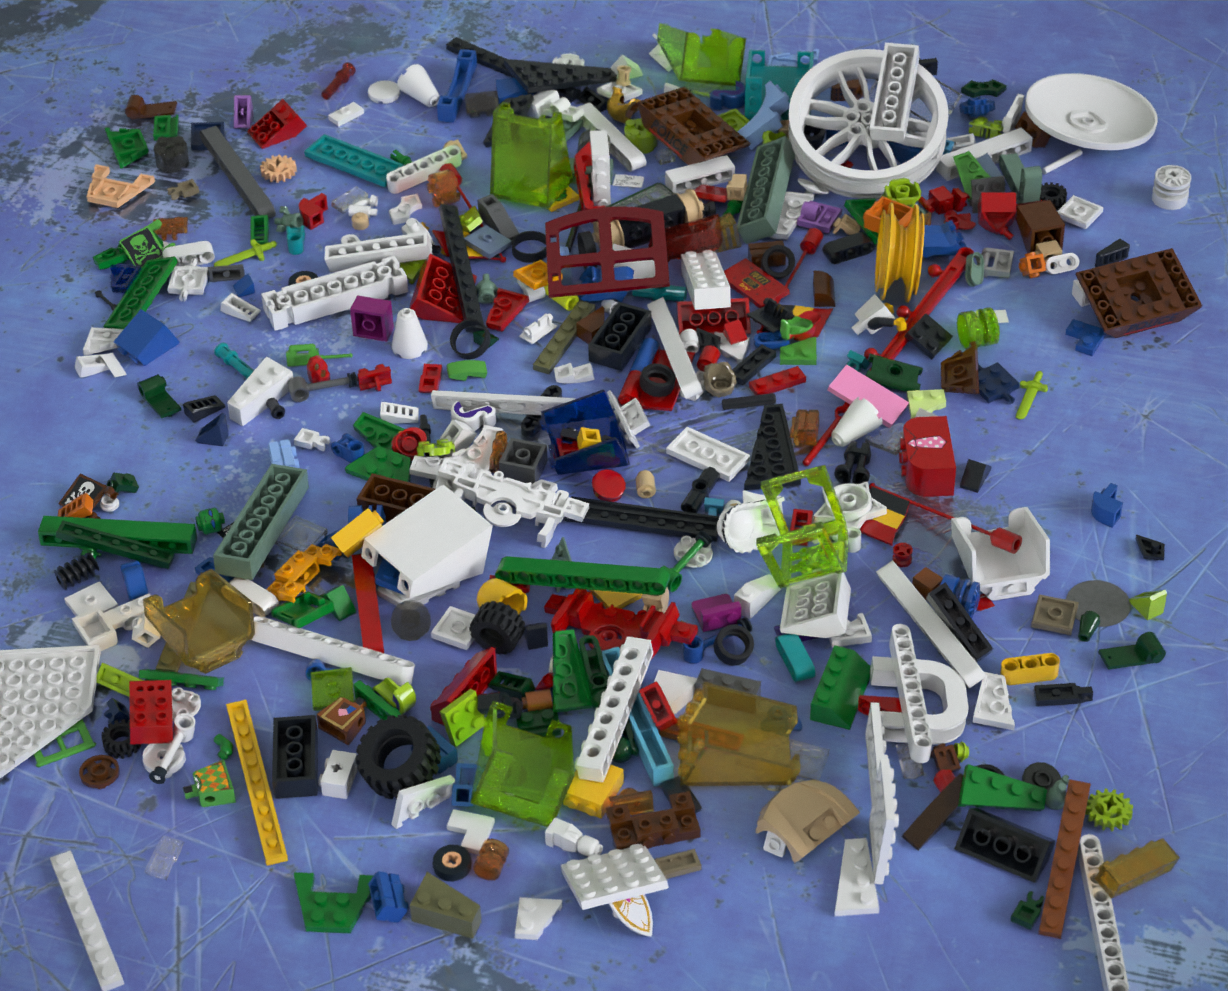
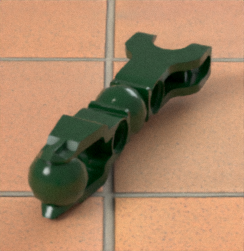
M586 635L579 640V650L592 696L591 705L596 710L601 704L603 691L605 692L607 689L608 676L598 639L593 635ZM591 643L594 645V648L590 651L586 650L585 644ZM627 720L622 733L625 737L620 738L612 761L617 763L628 761L632 755L638 756L639 750L634 742V735L629 720Z

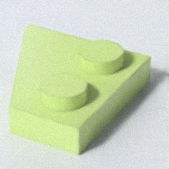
M944 389L907 391L911 419L915 418L919 408L932 413L935 410L946 407Z

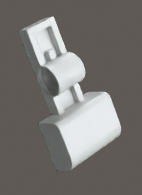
M556 90L540 91L533 96L534 100L526 116L540 119L546 115L575 122L584 115L583 108L571 106L565 97L559 98Z
M149 593L104 613L100 607L72 618V622L87 646L100 645V649L103 651L118 643L115 629L123 627L125 630H133L132 623L136 617L141 616L145 611L153 614L159 611Z

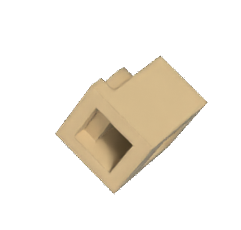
M733 174L732 180L727 185V200H744L747 188L746 174Z

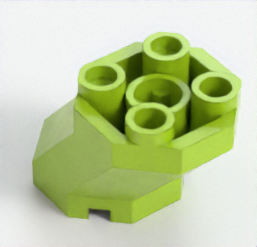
M907 178L893 179L890 181L889 186L886 185L884 187L882 196L913 208L921 197V189L917 182L912 184Z

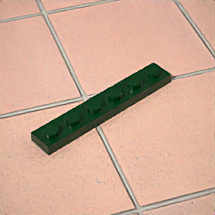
M64 520L56 531V538L160 568L169 569L175 558L174 551Z

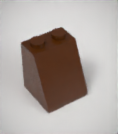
M1050 200L1017 206L1016 221L1027 253L1036 251L1037 243L1054 240L1063 249L1065 223Z

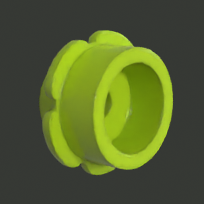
M962 741L955 743L953 746L957 758L960 762H963L969 756V747Z

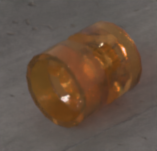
M497 839L484 840L473 865L475 874L489 881L498 879L509 855L507 845Z

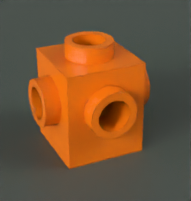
M1035 252L1025 254V257L1020 259L1019 270L1023 276L1029 275V278H1035L1040 276L1039 273L1046 271V262L1043 254L1036 255Z

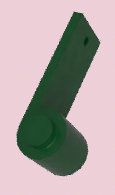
M157 374L137 382V387L143 399L161 418L171 417L172 414L182 409L166 392L165 387L167 383L165 378Z
M1154 632L1143 633L1138 637L1135 645L1099 649L1098 651L1108 670L1159 663L1166 655L1165 649Z

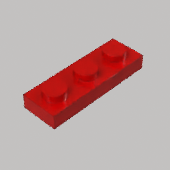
M796 366L749 381V388L754 395L774 393L805 383L806 376Z

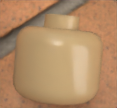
M358 212L352 216V227L354 229L364 230L369 226L367 214Z

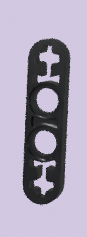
M551 385L545 389L541 396L551 397L552 395V397H562V389L557 385ZM527 414L521 422V434L525 437L535 436L549 416L540 415L542 416L541 418H534L533 416L535 415Z

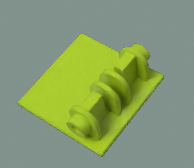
M979 116L969 123L972 127H969L968 133H974V136L980 137L981 133L983 138L986 128L985 138L988 139L989 137L990 139L1002 135L1000 131L1004 127H1002L1001 120H994L993 122L988 121L986 117Z

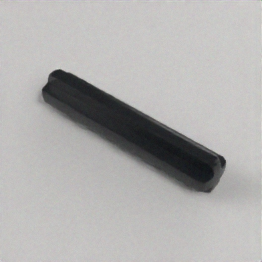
M774 393L723 399L722 408L723 410L775 404L776 396Z

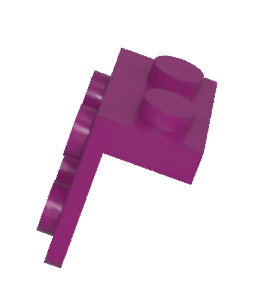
M729 594L704 598L691 603V607L703 632L735 625L737 620L741 619V605L739 601L732 602Z

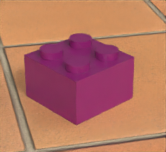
M357 295L350 308L353 336L387 342L394 329L391 301Z

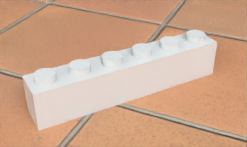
M1022 128L942 155L936 166V171L946 181L955 179L960 176L953 156L970 151L975 159L988 153L993 162L997 164L999 163L1000 155L1017 153L1020 156L1031 152L1033 138Z
M427 232L325 246V262L330 273L373 261L377 264L382 262L381 259L394 255L398 262L402 263L427 259L429 254H432V243Z

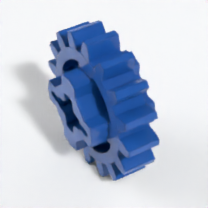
M984 97L968 98L967 101L959 104L960 113H968L971 117L986 116L989 111L995 110V102Z

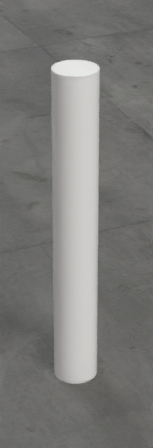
M1078 149L1042 168V173L1047 174L1081 156L1082 150Z

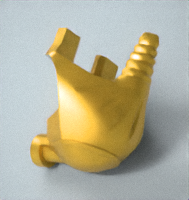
M613 86L612 96L607 102L608 114L612 119L625 124L639 110L637 103L640 100L634 98L625 104L622 89Z

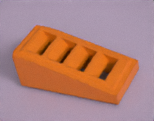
M84 493L59 509L58 516L78 518L90 516L93 511V499L87 493Z

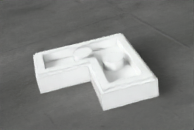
M453 809L447 824V830L465 834L461 846L469 851V853L482 855L495 819L489 816Z

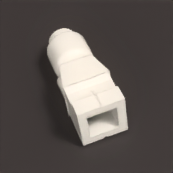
M554 818L545 831L546 845L550 847L555 845L563 849V851H578V853L587 857L594 854L601 855L603 845L599 844L597 839L587 835L583 836L582 832L572 823Z

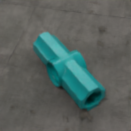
M670 285V287L632 290V295L652 298L653 301L664 297L665 302L667 300L681 302L686 301L687 288Z

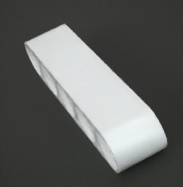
M456 145L448 146L389 172L386 176L388 191L397 194L440 175L439 170L446 163H452L455 168L460 166L462 163L460 147Z

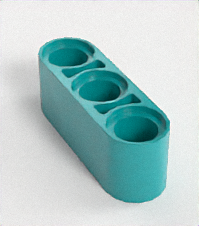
M783 634L775 637L777 650L793 681L796 683L814 678L816 676L814 664L799 636Z

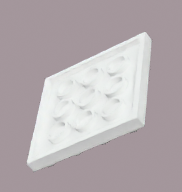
M634 844L630 848L622 850L614 849L602 855H590L582 860H570L566 864L561 865L562 874L582 910L668 889L667 879L646 846L641 844Z

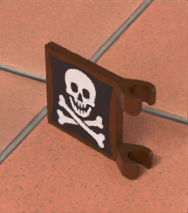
M80 473L58 504L64 507L80 495L87 493L93 499L94 509L104 494L114 500L119 494L115 492L113 487L106 486ZM92 511V515L85 517V518L101 519V518L98 517L97 514H96L95 512H93V511Z

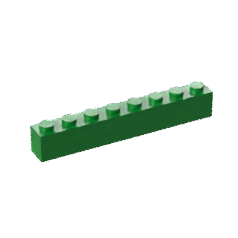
M43 516L38 529L41 546L75 548L82 546L86 548V546L56 538V531L63 520L174 551L175 553L193 554L197 541L195 524Z

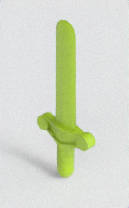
M253 239L250 241L252 248L216 261L214 266L230 265L257 255L259 261H263L265 259L263 252L275 248L277 242L271 241L260 245Z
M1037 371L1033 380L1020 382V387L1027 390L1016 413L1017 419H1024L1027 416L1037 391H1048V386L1040 383L1043 376L1042 371Z

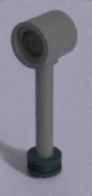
M353 372L351 375L347 373V377L307 384L303 377L297 376L288 381V388L293 401L303 402L309 397V391L349 384L350 388L352 385L356 387L358 385V377Z

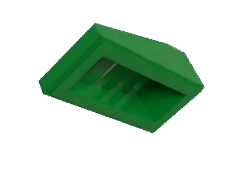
M268 215L250 216L251 240H256L260 245L268 243Z

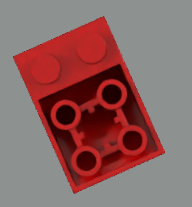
M282 99L252 125L247 132L264 149L296 137L307 125Z

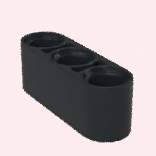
M859 232L826 243L822 248V252L832 264H838L871 253L875 244L865 232Z

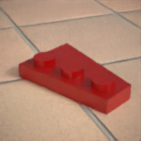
M498 288V295L493 301V308L490 309L486 320L487 328L502 332L527 305L529 296Z

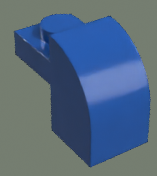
M1110 483L1106 489H1102L1101 493L1094 492L1091 514L1098 522L1113 528L1121 517L1123 502L1116 500L1118 485Z
M457 763L451 806L475 807L478 796V764Z

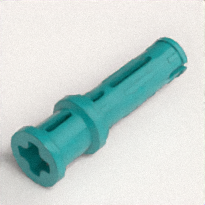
M223 342L216 346L214 350L215 356L222 358L226 365L234 367L246 379L254 372L250 366L238 357L236 351L229 349L226 343Z

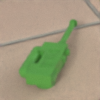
M315 344L290 345L289 350H286L287 366L307 365L309 359L316 355L323 359L353 357L352 353L319 355V348H316Z

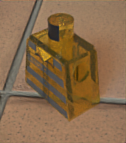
M727 213L705 226L707 235L698 238L702 248L710 245L716 253L741 247L737 223L731 213Z

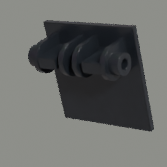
M765 298L763 301L764 307L747 314L754 322L761 324L773 333L780 330L782 319L791 320L795 316L792 311L781 306L780 303H777L772 298Z

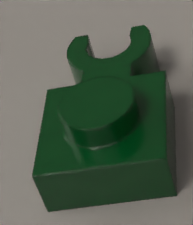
M1033 891L1027 894L1026 902L1020 900L1010 920L1029 930L1032 929L1040 916V908L1043 906L1044 896H1041L1039 900H1033Z

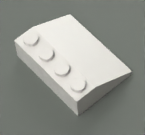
M843 570L787 586L780 625L781 633L820 638L838 637L846 633L851 588Z

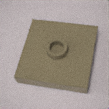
M1039 594L1031 627L1071 635L1079 602Z

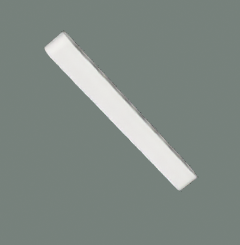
M664 297L647 304L685 399L687 400L702 393L703 390Z
M893 560L876 571L884 585L951 668L962 677L969 689L986 677L981 667Z
M253 617L251 620L249 639L311 659H320L324 663L380 680L391 678L400 686L406 682L412 685L415 664L411 661L265 617Z
M896 624L892 627L889 647L910 757L917 763H926L930 758L933 741L911 631L904 624Z
M1087 834L1080 839L1078 859L1104 991H1129L1100 841L1096 836Z

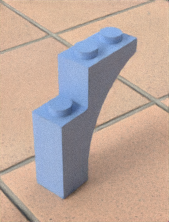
M771 81L765 84V99L757 114L737 131L751 143L748 146L750 150L763 142V132L768 130L775 133L783 127L780 122L782 119L780 115L787 111L790 106L788 102L790 100L789 96L777 84L774 85Z

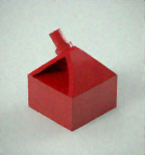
M981 192L978 202V224L994 234L1004 235L1010 241L1014 235L1008 230V227L1013 224L1017 212L1016 192Z

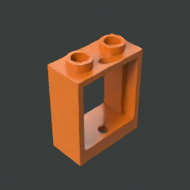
M882 196L869 210L865 211L863 215L864 228L879 233L880 216L883 210L887 214L890 202L894 204V214L899 220V224L907 228L911 221L913 208Z

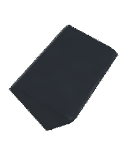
M588 86L577 97V100L583 104L591 103L599 112L607 110V101Z

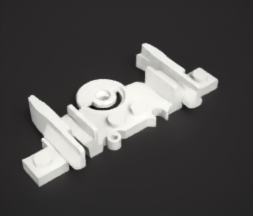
M445 458L438 470V476L453 481L454 494L463 501L465 499L473 501V506H476L477 502L484 505V517L492 525L509 527L516 524L521 517L527 519L536 517L535 526H539L540 523L545 524L537 535V541L542 542V548L547 547L553 537L557 524L562 521L563 517L582 522L589 509V503L570 498L569 493L566 491L558 490L555 493L543 489L541 485L539 489L533 490L531 489V482L523 483L508 477L504 478V474L501 471H496L493 476L491 472L481 469L478 476L474 479L475 464L468 463L466 466L464 463ZM500 500L511 502L516 508V514L512 513V507L507 503H498L494 507H491V505Z

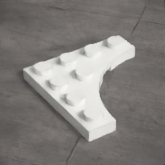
M484 425L481 433L470 447L454 452L452 456L446 458L464 463L466 466L468 463L475 464V474L473 476L475 479L481 469L490 471L503 429ZM415 455L409 469L410 474L436 479L438 470L445 458Z

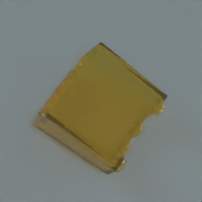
M212 569L201 573L197 577L195 582L196 593L163 607V600L159 595H151L143 599L145 617L186 666L198 669L205 674L240 658L243 654L242 648L245 643L255 635L252 601Z

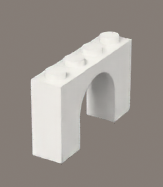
M607 130L590 131L594 206L606 207L611 205L610 156Z

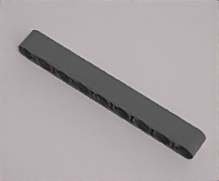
M213 126L201 130L200 137L203 144L254 216L268 215V219L275 217L276 212L273 204L218 127Z

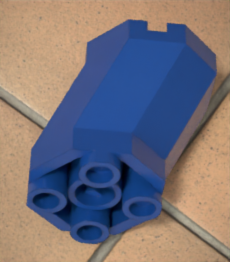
M952 220L942 225H924L923 256L925 259L933 255H956L960 248L967 247L964 241H962L964 240L963 235L960 231L956 232V227Z
M588 266L580 275L579 280H581V284L601 282L602 269ZM615 266V280L633 279L634 270L628 266ZM628 291L577 296L579 300L585 302L608 299L622 302Z

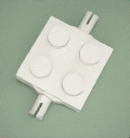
M192 258L187 266H175L168 285V294H180V301H186L188 294L203 295L209 276L208 267L196 266L198 263L196 258L194 260Z

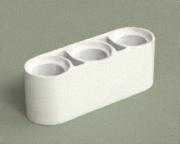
M208 241L165 248L162 252L163 258L175 256L178 261L176 266H187L192 258L193 260L194 258L198 260L197 265L211 263L215 258L212 244Z
M235 577L223 587L224 593L228 598L259 617H266L279 605L278 599L274 594L248 579Z

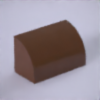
M813 271L814 307H836L834 280L828 273L823 271Z

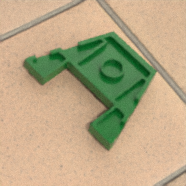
M294 872L306 932L351 933L363 913V907L371 899L368 883L374 875H359L357 893L312 892L315 880L314 873Z

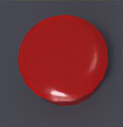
M410 427L399 431L393 437L392 450L410 457L411 461H413L414 456H418V442L427 441L425 432L417 427Z
M601 470L592 479L593 492L597 498L603 501H618L626 489L624 478L614 470Z

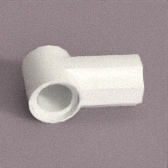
M517 279V283L522 288L524 295L529 296V302L546 297L544 287L533 290Z

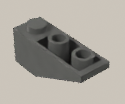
M493 194L478 199V212L481 219L490 228L510 240L519 234L502 203Z

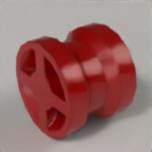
M897 543L893 547L894 555L892 560L898 567H908L912 563L913 548L907 543Z

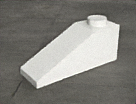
M770 574L747 582L734 594V602L739 601L741 605V615L751 620L785 586V582Z

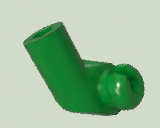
M217 734L214 738V743L220 746L221 749L217 755L221 759L227 760L228 756L232 755L234 746L224 736Z

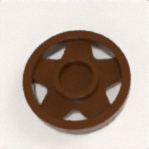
M96 755L88 758L83 762L79 770L82 783L88 787L104 789L112 784L119 777L120 773L118 762L108 755ZM114 764L116 769L111 768V765ZM86 768L88 772L83 775L84 770Z

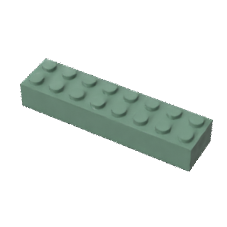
M787 136L760 145L756 149L737 223V231L746 244L757 242L765 237H771L777 232L795 157Z
M277 464L270 465L213 554L215 574L253 580L309 488L307 469Z

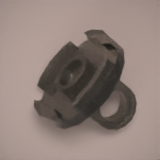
M414 600L403 601L392 611L391 627L401 639L407 641L418 640L429 631L431 625L430 613L421 602Z

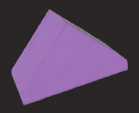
M234 95V128H251L254 116L251 95Z

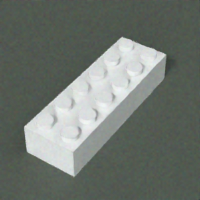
M885 43L870 123V138L872 140L905 142L920 57L919 45Z
M705 250L703 253L689 251L681 254L682 276L694 309L731 307L730 285L716 252Z

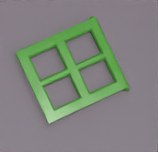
M81 719L55 738L61 751L43 757L41 750L33 755L37 762L36 767H42L96 746V743L93 742L83 719ZM79 731L84 743L67 749L61 737Z

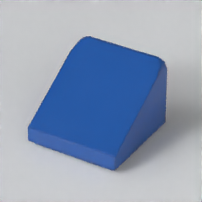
M246 274L233 285L239 298L255 293L254 283L249 274Z

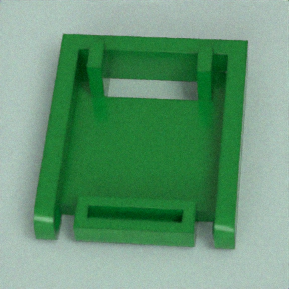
M307 591L295 597L296 601L294 603L287 601L274 608L271 614L272 617L301 628L334 611L333 601Z

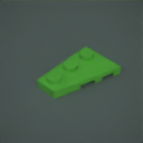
M967 151L953 156L964 191L970 196V199H967L969 203V200L972 199L971 180L989 178L990 176L971 152Z

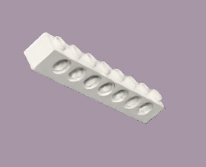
M627 636L625 643L621 645L620 656L614 662L613 674L608 677L607 689L601 695V704L595 710L593 724L589 725L587 739L582 743V752L580 757H577L575 760V769H577L579 779L604 782L653 656L651 640Z

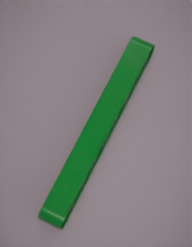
M510 556L501 559L495 572L497 579L512 584L648 595L664 594L670 580L669 572L662 568Z

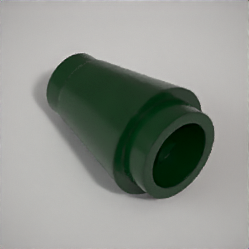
M1086 611L1081 615L1078 638L1081 641L1088 642L1098 628L1100 616L1096 612Z

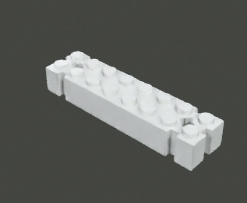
M394 255L381 259L382 262L377 264L373 261L286 286L279 292L272 290L262 293L263 310L267 317L270 318V323L276 331L288 327L289 323L301 324L349 310L357 295L384 300L389 298V294L396 296L407 293V275L400 268L399 262Z

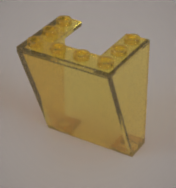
M703 681L700 688L695 690L692 701L687 703L685 712L679 716L677 726L680 727L678 743H680L678 759L680 760L678 769L680 785H791L800 772L799 754H795L792 760H790L789 734L798 722L797 706Z

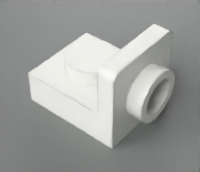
M767 831L763 849L783 857L786 851V844L776 834Z

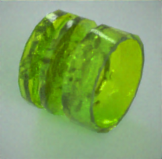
M991 307L978 309L976 312L972 310L960 312L957 316V332L964 349L970 348L969 343L973 341L976 342L977 347L998 343L1000 336L999 323Z

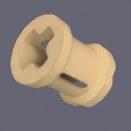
M626 65L618 66L616 84L628 86L631 84L629 80L631 67Z

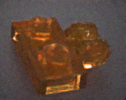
M188 217L159 218L162 225L154 231L157 235H161L162 241L167 240V234H171L173 240H177L178 234L188 233Z
M502 430L496 433L492 443V453L489 458L490 472L492 473L499 470V461L508 444L507 434Z

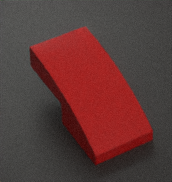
M424 364L423 373L420 377L419 393H432L433 390L438 391L443 369L442 364Z

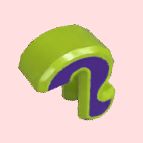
M385 678L381 683L372 688L378 696L384 697L387 703L392 707H396L402 715L416 704V694L409 682L400 687L391 678Z

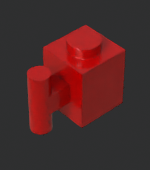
M943 185L929 190L928 200L920 197L918 202L930 214L935 211L940 215L951 209L953 210L954 196Z

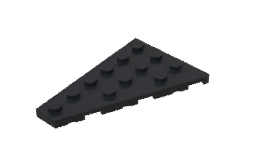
M504 59V66L527 93L615 82L617 80V74L611 68Z

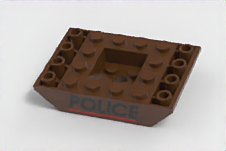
M685 87L640 100L637 103L643 127L687 165L705 162L748 147L751 144Z
M1173 248L1083 270L1075 274L1104 333L1115 338L1180 322L1203 306ZM1131 296L1137 297L1139 301L1132 300Z

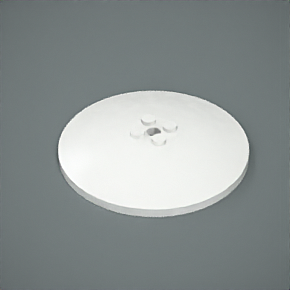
M1070 73L1045 77L1035 82L1029 88L1025 99L1026 112L1040 129L1059 140L1084 148L1122 150L1139 146L1153 136L1158 122L1154 107L1140 93L1114 80L1094 75Z

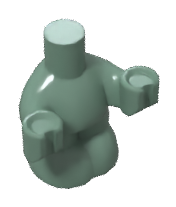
M280 206L279 212L284 215L282 218L274 219V223L277 225V232H284L287 226L293 228L303 225L304 221L300 213L290 214L287 206Z
M483 274V280L475 286L476 292L479 294L478 300L482 304H492L495 295H498V287L490 280L489 274Z
M1064 775L1060 780L1056 781L1047 792L1045 804L1049 808L1059 810L1064 807L1066 789L1069 782L1068 775Z

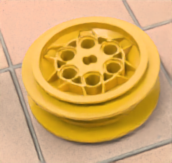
M892 202L889 203L887 214L885 210L882 211L875 263V292H878V289H880L881 301L885 300L887 289L890 288L894 280L902 278L905 285L906 303L910 302L912 292L913 295L917 294L924 246V214L921 213L919 217V206L916 204L913 207L911 221L907 228L899 224L894 214V204Z

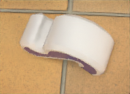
M457 401L451 406V421L454 419L463 422L474 431L482 425L493 427L496 424V410L493 406L486 405L464 412L460 402Z

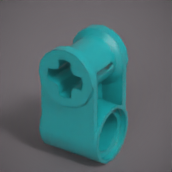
M304 225L293 228L287 226L288 251L292 255L301 254L304 251Z

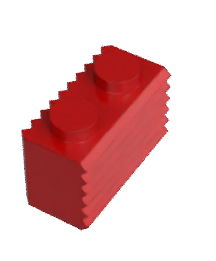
M657 681L639 690L642 700L645 702L644 704L659 731H663L678 723Z

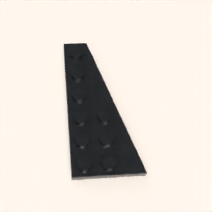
M783 404L764 405L757 439L755 440L744 484V491L801 485V478Z

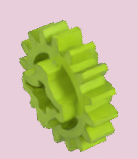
M1105 788L1103 793L1096 790V795L1090 794L1085 815H1089V822L1095 821V827L1101 825L1102 830H1105L1106 827H1109L1111 831H1114V827L1121 830L1123 824L1128 826L1129 820L1132 819L1133 805L1129 804L1130 798L1124 799L1123 792L1119 795L1116 794V789L1108 792V789Z

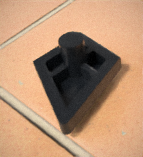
M696 328L701 353L707 345L715 346L720 351L721 337Z
M1136 535L1135 539L1144 559L1164 561V543Z

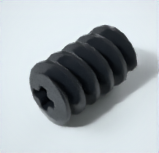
M87 552L84 556H79L78 561L73 559L71 564L67 562L64 563V567L58 566L57 571L54 570V574L60 586L67 590V583L71 587L74 586L73 580L80 584L81 576L88 580L87 573L94 577V570L99 571V566L93 555Z

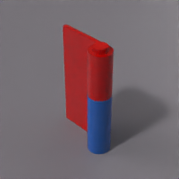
M653 338L643 340L618 396V402L623 406L637 398L642 409L672 411L681 389L677 378L671 394L664 397L651 396L640 387V376L645 366L656 363L668 366L673 370L666 351L660 350L659 343ZM687 352L692 364L695 352ZM649 378L651 381L656 383H666V381H664L661 378Z

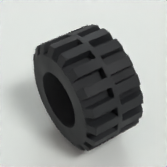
M491 601L485 602L479 608L470 623L469 631L472 638L475 639L474 641L483 649L493 647L496 654L500 655L501 653L505 655L515 649L525 631V622L522 620V616L515 609H512L511 606L505 605L502 602Z

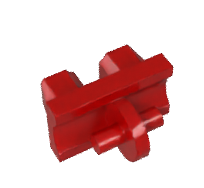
M384 364L376 365L375 370L368 371L366 368L358 370L360 391L375 388L379 392L381 391V386L392 383L391 369L389 366L385 367Z

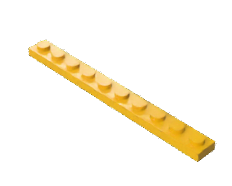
M247 700L228 703L226 707L266 865L269 866L288 861Z

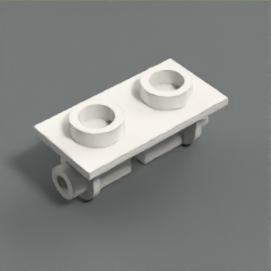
M545 313L538 319V323L534 322L525 327L519 337L534 344L557 328V325L552 323L553 316L550 313Z

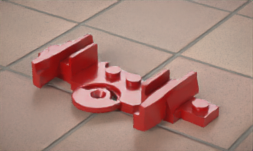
M575 589L573 594H569L567 597L552 594L544 606L545 613L554 615L551 621L552 633L566 630L568 625L581 629L582 634L593 635L598 639L601 651L615 647L620 648L628 636L651 640L653 658L660 649V646L668 647L671 641L691 645L698 633L697 625L677 621L680 614L675 602L670 603L665 613L656 611V607L652 605L648 612L640 610L636 615L633 611L616 608L613 604L604 609L603 602L594 603L592 592H587L586 589ZM588 643L589 647L593 649L594 645Z

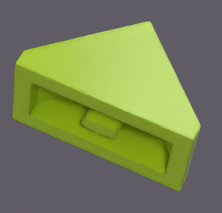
M1166 590L1143 592L1130 598L1129 602L1148 621L1164 613L1167 592Z

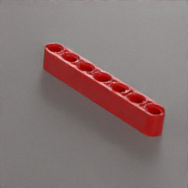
M362 553L353 554L352 562L363 647L384 653L373 566L361 557Z

